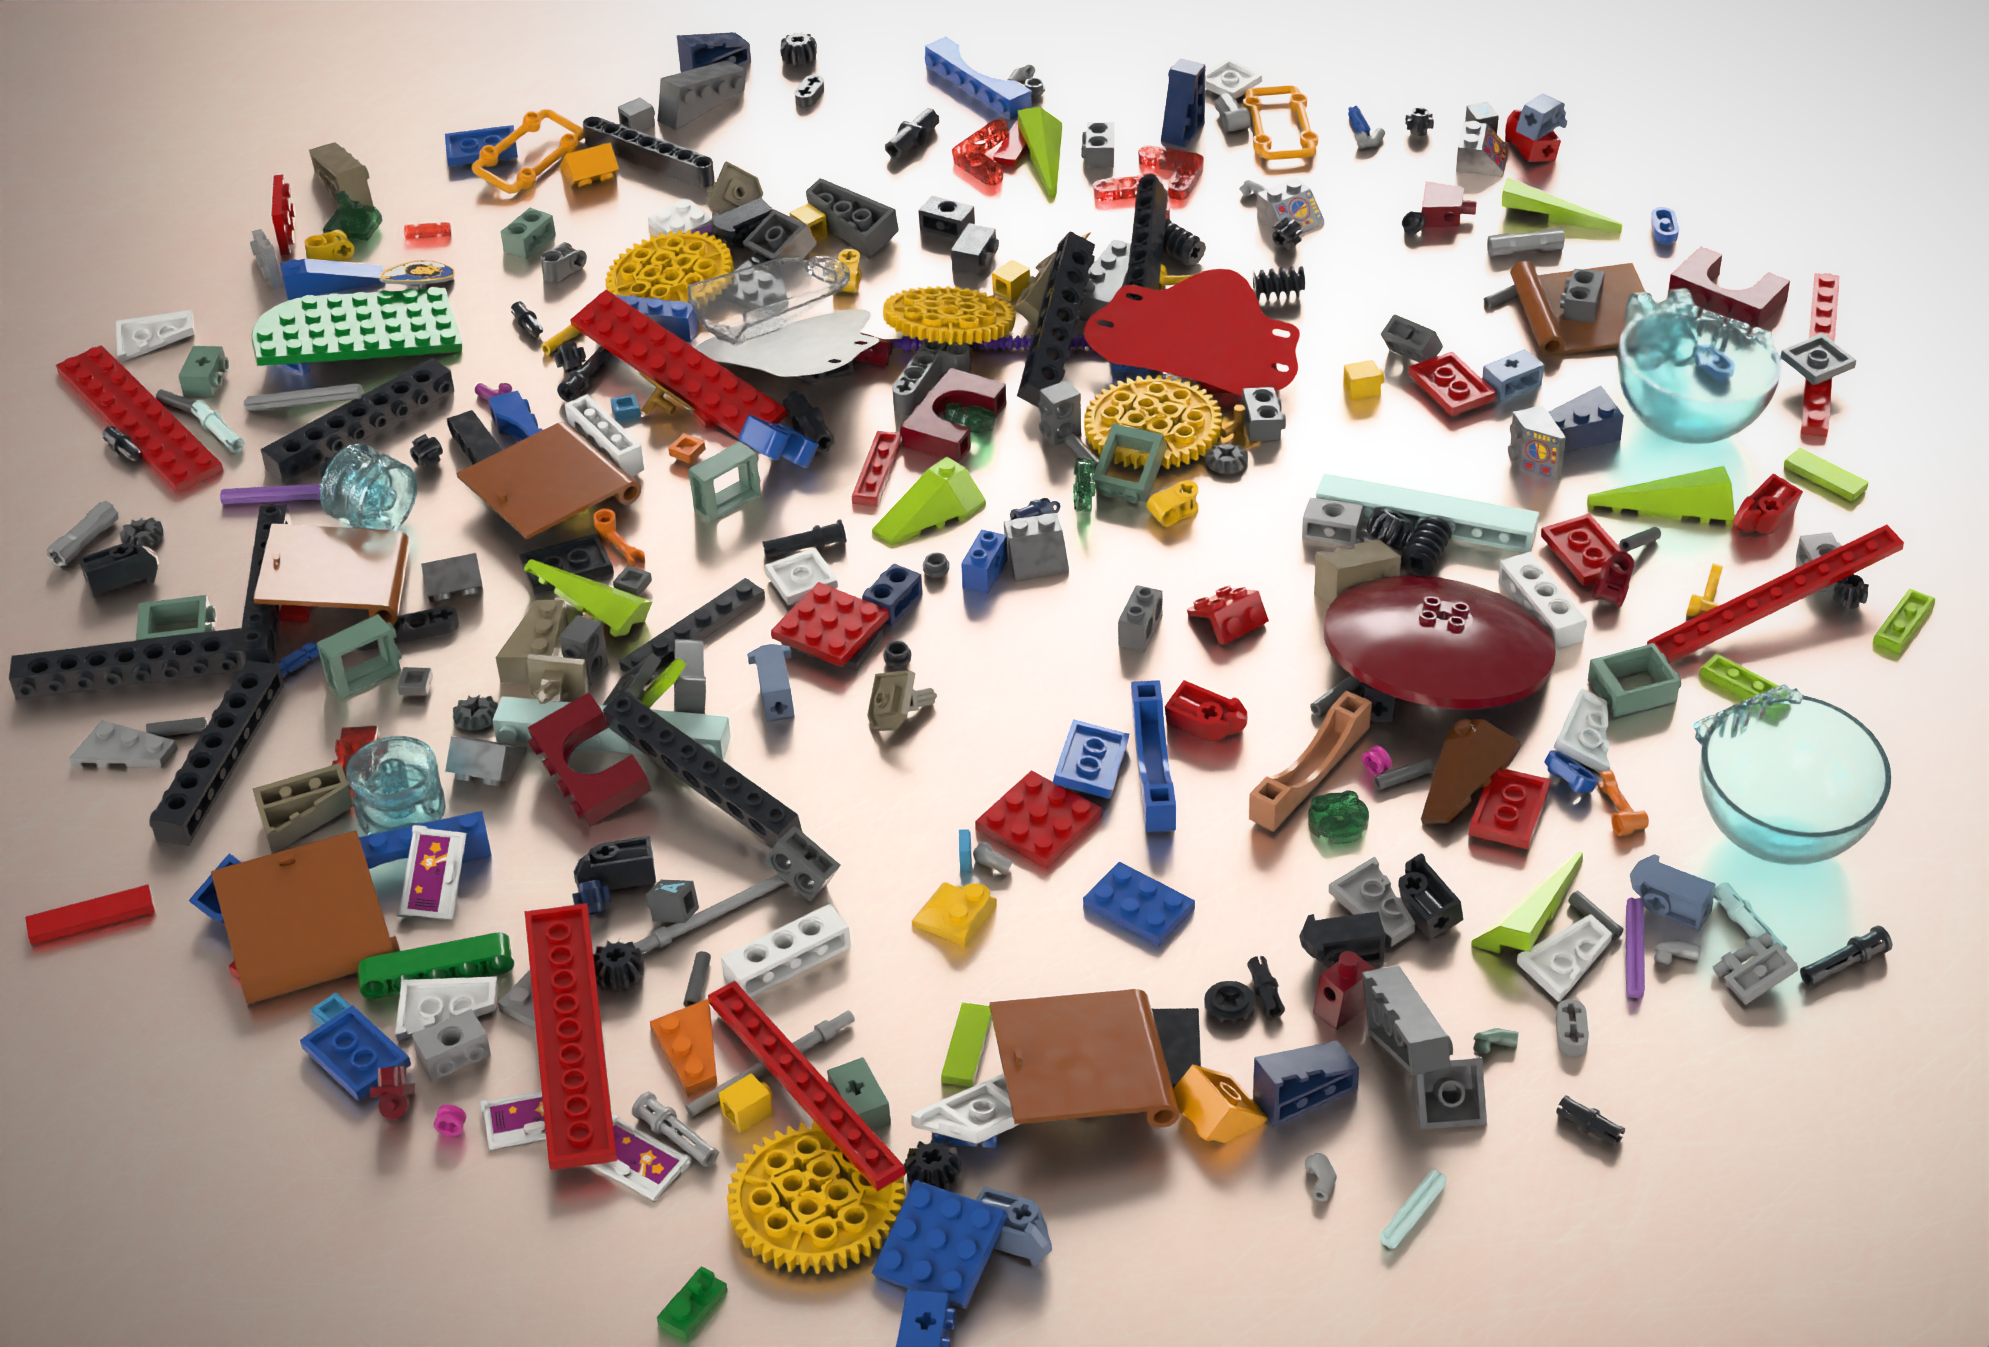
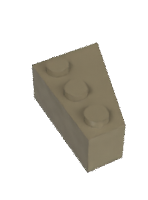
M1056 251L1037 263L1035 269L1038 270V273L1035 277L1032 275L1029 278L1028 282L1030 285L1022 291L1013 308L1033 326L1037 322Z
M1379 539L1354 544L1353 548L1350 549L1337 547L1334 549V552L1330 553L1316 551L1314 595L1330 606L1336 597L1353 586L1374 579L1400 576L1401 556Z
M536 600L495 657L500 683L530 682L527 666L529 654L562 657L559 636L568 626L564 600Z
M341 763L253 788L258 812L272 854L281 851L353 807L349 786Z

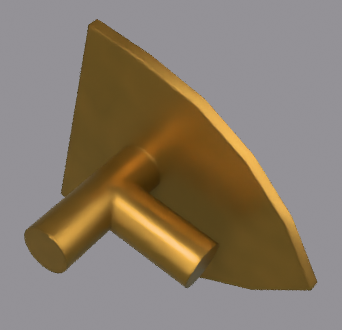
M639 373L656 387L641 409L648 416L656 405L670 415L675 412L676 406L663 398L665 393L688 409L695 410L643 373Z
M1236 405L1234 412L1231 411L1222 417L1220 438H1217V444L1212 445L1219 446L1221 442L1224 444L1232 442L1234 446L1242 445V448L1246 449L1262 442L1249 441L1244 425L1245 407L1243 405Z

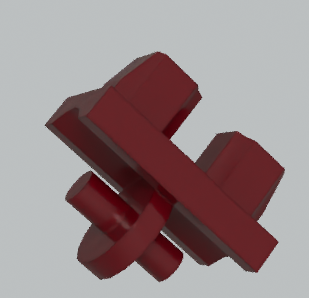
M860 332L862 335L876 337L867 333ZM876 337L879 339V342L860 352L855 357V360L859 362L866 361L885 367L888 365L889 356L892 354L893 342ZM864 341L855 342V344L865 345L868 343Z
M406 1066L378 1068V1086L370 1087V1097L381 1096L378 1104L379 1112L383 1117L391 1120L401 1118L406 1113L408 1101L405 1095L415 1093V1083L407 1084Z

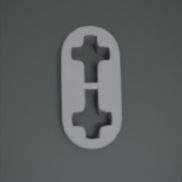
M1573 999L1560 1002L1556 1013L1558 1047L1567 1056L1578 1057L1583 1055L1587 1051L1589 1039L1587 1010L1581 1002ZM1569 1013L1573 1014L1575 1021H1569ZM1570 1034L1575 1035L1576 1043L1571 1042Z

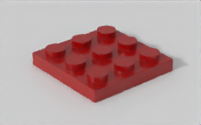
M818 582L771 629V639L843 667L889 619V609Z
M1030 770L975 821V830L1047 869L1102 817V808L1062 786L1052 784L1053 781Z

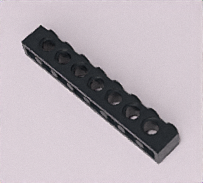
M1069 231L1057 244L1016 397L1038 407L1040 402V390L1060 383L1065 375L1063 367L1071 353L1068 349L1069 344L1073 341L1076 331L1073 330L1074 325L1079 320L1081 314L1078 311L1079 306L1084 301L1086 295L1083 292L1084 287L1089 282L1091 276L1088 273L1089 268L1095 260L1093 253L1096 244L1072 231Z
M431 358L363 394L360 399L352 400L260 449L265 470L282 483L295 478L324 462L326 457H333L334 453L339 454L454 392L451 370L436 359Z
M270 504L260 506L238 647L242 668L247 660L270 664L275 663L280 627L278 614L282 605L254 603V595L271 524L292 525L287 504Z
M241 628L14 655L11 657L9 681L15 698L23 699L234 673L242 669L238 654Z
M247 660L241 671L237 672L232 686L225 692L221 704L214 710L210 722L201 731L199 740L194 748L189 751L186 761L181 769L176 772L175 779L169 789L164 792L158 807L150 815L149 824L156 841L185 846L191 844L284 687L279 665Z
M622 690L603 709L609 729L773 847L794 825L802 831L799 816L795 811L626 691Z

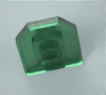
M346 191L337 193L335 199L341 208H338L324 226L323 232L328 233L333 230H342L347 238L368 241L382 223V214L375 206L361 205L359 201H352Z

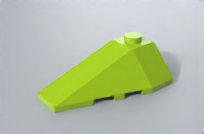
M945 457L927 469L872 528V533L892 545L919 535L924 528L933 525L936 528L945 525L946 520L955 517L959 520L967 518L985 506L986 499L966 467L949 457Z

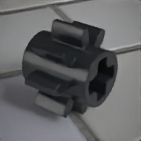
M1425 107L1413 108L1411 114L1405 115L1406 130H1410V133L1414 136L1426 135L1428 129H1434L1433 113H1429V110Z
M1285 217L1272 226L1275 230L1272 238L1277 246L1286 247L1289 250L1302 241L1299 237L1302 233V228L1297 221L1288 220Z
M569 342L558 346V353L554 354L557 368L563 367L565 373L580 369L582 362L586 361L584 347L577 348L576 342Z
M424 434L412 441L414 447L410 448V455L418 466L425 464L428 469L441 461L439 456L443 454V448L437 438L431 437L428 439V436Z
M1852 574L1834 584L1833 600H1838V604L1845 609H1856L1860 603H1867L1869 584H1864L1863 578L1859 575Z

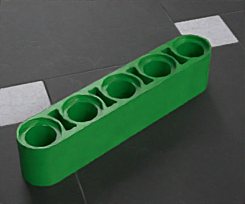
M501 932L490 933L365 958L357 965L359 989L363 997L379 999L399 995L401 980L491 977L508 973L513 969L515 961L510 937Z

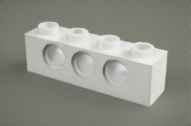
M588 394L565 404L568 424L632 477L645 470L641 444Z
M1531 552L1500 560L1498 582L1513 601L1529 610L1545 625L1553 638L1556 650L1584 641L1585 631L1588 626L1585 614L1578 610L1573 604L1571 597L1563 592L1558 586L1556 579L1548 574L1543 564Z
M831 904L814 910L722 956L721 962L724 979L728 984L736 981L750 997H753L851 948L849 925Z

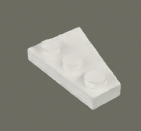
M186 310L116 321L117 356L119 362L122 363L194 335L192 311Z
M1580 687L1552 748L1597 772L1610 770L1611 764L1607 758L1610 746L1609 740L1606 739V729L1608 728L1607 701Z
M1590 914L1534 945L1530 952L1524 951L1518 954L1517 964L1553 998L1560 1002L1611 942L1612 933Z
M497 977L401 980L395 1032L397 1041L410 1038L413 1033L470 1009L473 1010L476 1017L496 1011L499 984Z

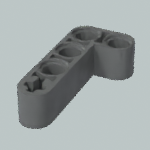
M926 339L892 387L894 412L903 416L911 415L915 407L919 406L940 375L942 373L946 374L950 368L969 373L971 370L969 345L964 342L962 345H959L957 342H953L952 345H949L947 342L939 344L938 341L928 342V339Z
M674 639V660L680 658L686 663L685 668L674 683V712L705 714L706 677H704L703 640Z

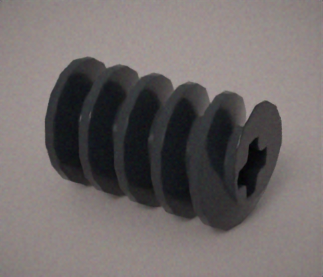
M1166 219L1162 251L1186 266L1198 264L1205 254L1206 243L1201 241L1199 236L1193 235L1192 232L1186 231L1185 228Z
M1300 266L1297 273L1294 267H1289L1287 274L1283 267L1279 268L1277 274L1273 268H1270L1267 275L1264 269H1259L1257 276L1253 270L1252 284L1257 300L1260 301L1261 294H1265L1266 299L1270 300L1271 293H1274L1276 299L1280 300L1282 292L1285 293L1287 299H1290L1292 291L1295 292L1297 298H1300L1301 291L1306 289L1304 267Z
M1427 517L1422 519L1417 525L1401 557L1403 565L1410 573L1416 576H1428L1433 572L1437 561L1451 539L1452 531L1447 522L1437 517Z

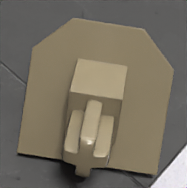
M725 161L715 185L707 188L709 199L706 205L721 213H725L758 198H762L764 192L759 178Z
M537 654L528 655L527 666L531 694L534 698L539 699L540 704H545L549 701L572 702L589 692L585 659Z
M909 670L875 674L867 712L872 729L877 731L897 730L908 716V712L919 710L918 707L934 704L937 693L930 687L919 690L913 689L916 673Z

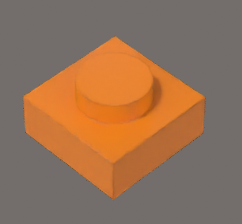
M685 433L668 447L669 456L689 464L706 450L705 441Z

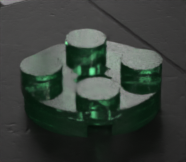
M961 403L946 404L944 412L945 421L969 427L972 433H981V429L987 431L994 430L997 416H994L995 413L975 405H969V408H960Z
M1076 458L1074 475L1076 477L1075 484H1073V505L1076 512L1092 511V497H1095L1096 484L1095 481H1091V475L1094 474V459Z
M1351 790L1342 793L1335 792L1317 795L1311 800V806L1308 811V826L1311 832L1318 838H1320V835L1329 838V843H1352L1361 838L1362 832L1365 829L1367 830L1369 826V810L1366 804L1359 799L1358 794ZM1334 816H1342L1343 820H1338Z

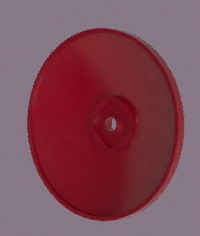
M1393 576L1374 579L1353 586L1342 592L1330 604L1326 612L1323 628L1325 644L1330 654L1352 676L1388 695L1418 704L1442 708H1490L1507 705L1531 696L1542 688L1550 678L1556 656L1555 643L1550 632L1533 613L1522 605L1484 587L1441 577Z

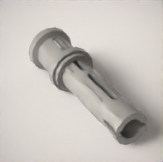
M650 1091L643 1093L637 1098L632 1107V1115L637 1119H643L651 1125V1130L655 1134H665L704 1167H709L716 1161L719 1151L678 1120L673 1108L663 1106L657 1101L656 1095ZM684 1135L696 1145L693 1146L681 1136Z

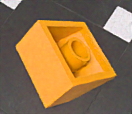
M611 143L565 154L560 164V169L570 186L578 185L579 188L590 186L592 181L599 179L601 182L610 181L615 178L614 175L619 171Z
M1192 1064L1173 1089L1179 1113L1185 1118L1190 1119L1196 1126L1195 1132L1208 1142L1214 1140L1227 1143L1264 1124L1268 1120L1266 1114L1230 1074Z

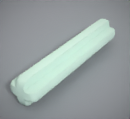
M1437 1170L1430 1171L1381 1232L1380 1242L1390 1249L1398 1246L1446 1186V1176L1439 1173Z

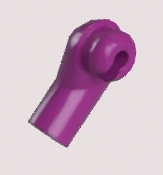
M478 383L474 391L477 395L489 401L488 398L509 393L513 388L509 383H500L498 389H492L483 383Z

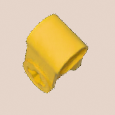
M333 230L328 233L307 237L304 241L307 259L347 260L353 255L354 246L347 240L348 238L342 230Z
M846 249L839 253L831 275L832 291L858 293L862 270L859 268L860 253L857 250Z
M1181 481L1166 490L1153 494L1147 502V510L1164 527H1170L1198 513L1199 503L1196 501V496L1199 493V487L1192 481Z

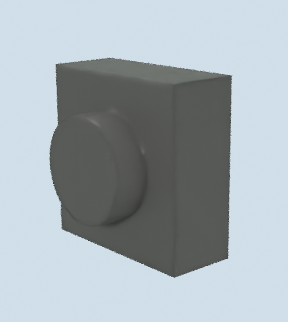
M627 565L613 581V585L616 589L640 596L652 582L651 572Z
M403 667L397 686L399 695L427 696L433 677L431 668Z

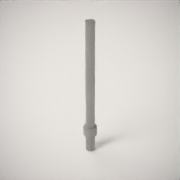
M777 874L692 915L686 923H675L667 928L662 926L652 931L651 936L634 943V946L640 948L642 953L654 947L662 948L670 944L673 938L788 882Z
M847 1010L830 1021L824 1020L815 1025L812 1032L796 1040L793 1044L800 1052H803L820 1041L825 1043L836 1036L835 1032L854 1022L855 1017L850 1010ZM762 1062L757 1063L686 1105L688 1114L693 1117L719 1102V1092L752 1073L758 1079L768 1073L769 1070Z

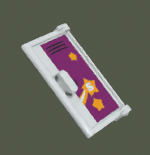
M414 825L412 826L413 835L401 905L397 916L412 919L414 917L452 921L467 834L428 829L426 826Z
M542 1091L492 1101H480V1109L485 1119L489 1150L546 1139V1131L542 1132V1130H545Z
M612 1114L617 1161L593 1164L591 1166L647 1198L656 1201L679 1173H684L689 1168L693 1160L692 1157L676 1151L620 1120L619 1116Z

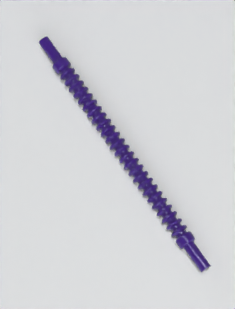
M1084 334L1080 338L1078 335H1075L1068 348L1070 350L1071 347H1074L1075 350H1078V347H1082V350H1085V347H1089L1092 350L1085 340ZM1009 335V338L1004 336V338H998V340L991 339L990 342L982 340L981 344L974 341L971 345H968L973 351H976V348H980L981 351H983V348H987L988 351L991 348H994L995 351L998 348H1002L1003 351L1005 348H1009L1010 351H1012V348H1016L1017 351L1023 348L1026 351L1030 347L1033 335H1031V338H1027L1026 335L1023 338H1020L1019 335L1016 338H1012V335ZM902 336V339L887 340L893 342L892 349H902L904 352H910L911 349L918 351L926 339L919 340L918 337L911 339L910 336Z

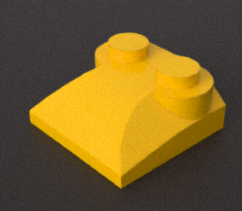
M943 881L911 922L915 927L966 947L996 909L997 899L990 896V890L983 884L971 883L961 886Z

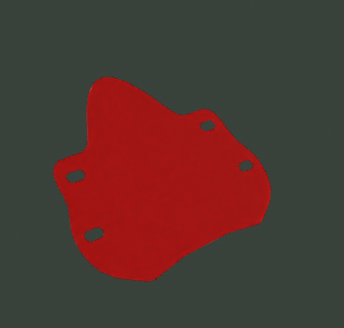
M1217 268L1206 270L1165 290H1153L1136 285L1123 286L1115 293L1108 305L1091 315L1084 328V338L1090 347L1111 363L1148 368L1193 379L1241 396L1243 388L1274 387L1275 391L1284 389L1295 379L1299 369L1296 348L1300 339L1298 327L1291 323L1265 316L1248 280L1240 273L1231 269ZM1126 294L1140 295L1143 299L1140 301L1129 299L1126 297ZM1105 320L1114 323V326L1111 328L1098 325L1097 322ZM1278 329L1289 332L1290 336L1275 335L1273 330ZM1274 363L1287 366L1289 370H1276L1273 369L1271 365Z

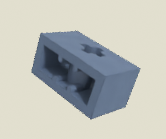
M1522 349L1483 365L1482 379L1496 391V400L1502 402L1541 386L1544 364L1529 351Z

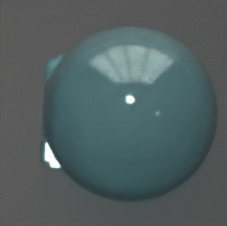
M1681 302L1680 305L1674 303L1671 308L1660 309L1641 315L1626 326L1621 334L1616 359L1619 387L1632 413L1641 423L1656 434L1669 440L1686 444L1719 442L1731 438L1750 427L1768 408L1780 382L1782 359L1774 346L1775 337H1772V332L1754 327L1751 335L1747 334L1750 328L1749 324L1731 318L1724 324L1725 316L1705 309L1701 314V318H1698L1699 307Z
M1782 684L1766 691L1765 694H1758L1742 701L1740 704H1735L1718 711L1715 715L1711 714L1693 722V728L1696 731L1694 738L1701 745L1698 759V782L1704 806L1716 827L1729 841L1746 853L1761 860L1783 865H1808L1834 858L1861 841L1873 828L1885 807L1892 782L1891 767L1887 754L1869 728L1856 717L1836 705L1803 695L1797 688L1791 689L1787 684Z

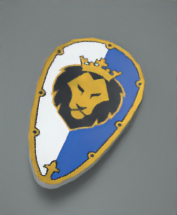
M414 260L385 270L381 273L379 280L383 283L406 285L411 289L419 290L425 289L426 284L452 280L455 277V271L450 266L441 262Z

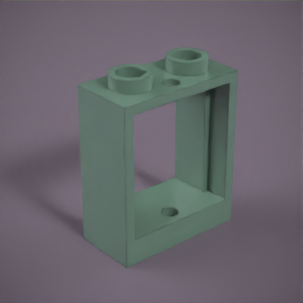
M1113 423L1092 477L1096 491L1107 497L1115 495L1123 497L1129 502L1136 503L1140 501L1147 503L1167 449L1164 435ZM1117 446L1149 453L1139 483L1106 476Z
M739 441L688 469L693 509L709 523L761 495V478L757 463L759 458L754 449L747 447ZM737 467L739 481L715 493L714 479Z
M207 595L139 603L136 641L215 631L212 622H216L214 605H209ZM198 620V628L156 633V625Z
M379 614L317 642L327 685L340 700L401 672L399 664L401 653L394 642V638L397 637L396 631L390 622L386 623ZM378 641L379 655L344 671L341 656L370 642Z
M1654 643L1590 659L1587 681L1598 697L1607 701V710L1613 718L1670 704L1678 700L1679 689L1682 686L1680 675L1674 672L1666 656L1658 650ZM1648 671L1656 683L1625 691L1617 678Z

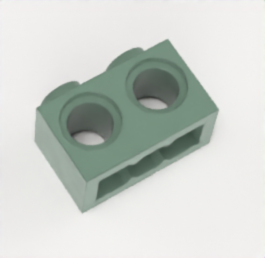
M529 207L500 231L503 251L528 259L556 235L553 215Z

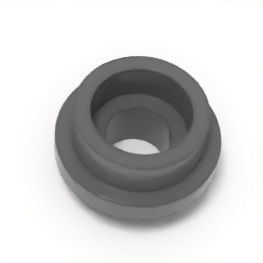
M1032 77L1025 81L1024 86L1031 90L1032 98H1037L1045 93L1046 86L1041 78Z
M933 552L925 557L922 569L929 576L940 577L948 573L950 562L943 553Z

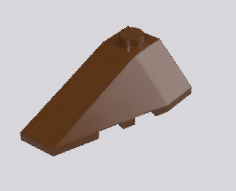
M1462 719L1457 721L1445 739L1420 818L1422 824L1449 823L1472 801L1470 795L1480 787L1486 788L1492 782L1490 776L1498 769L1504 771L1511 764L1522 746L1520 741L1484 719Z

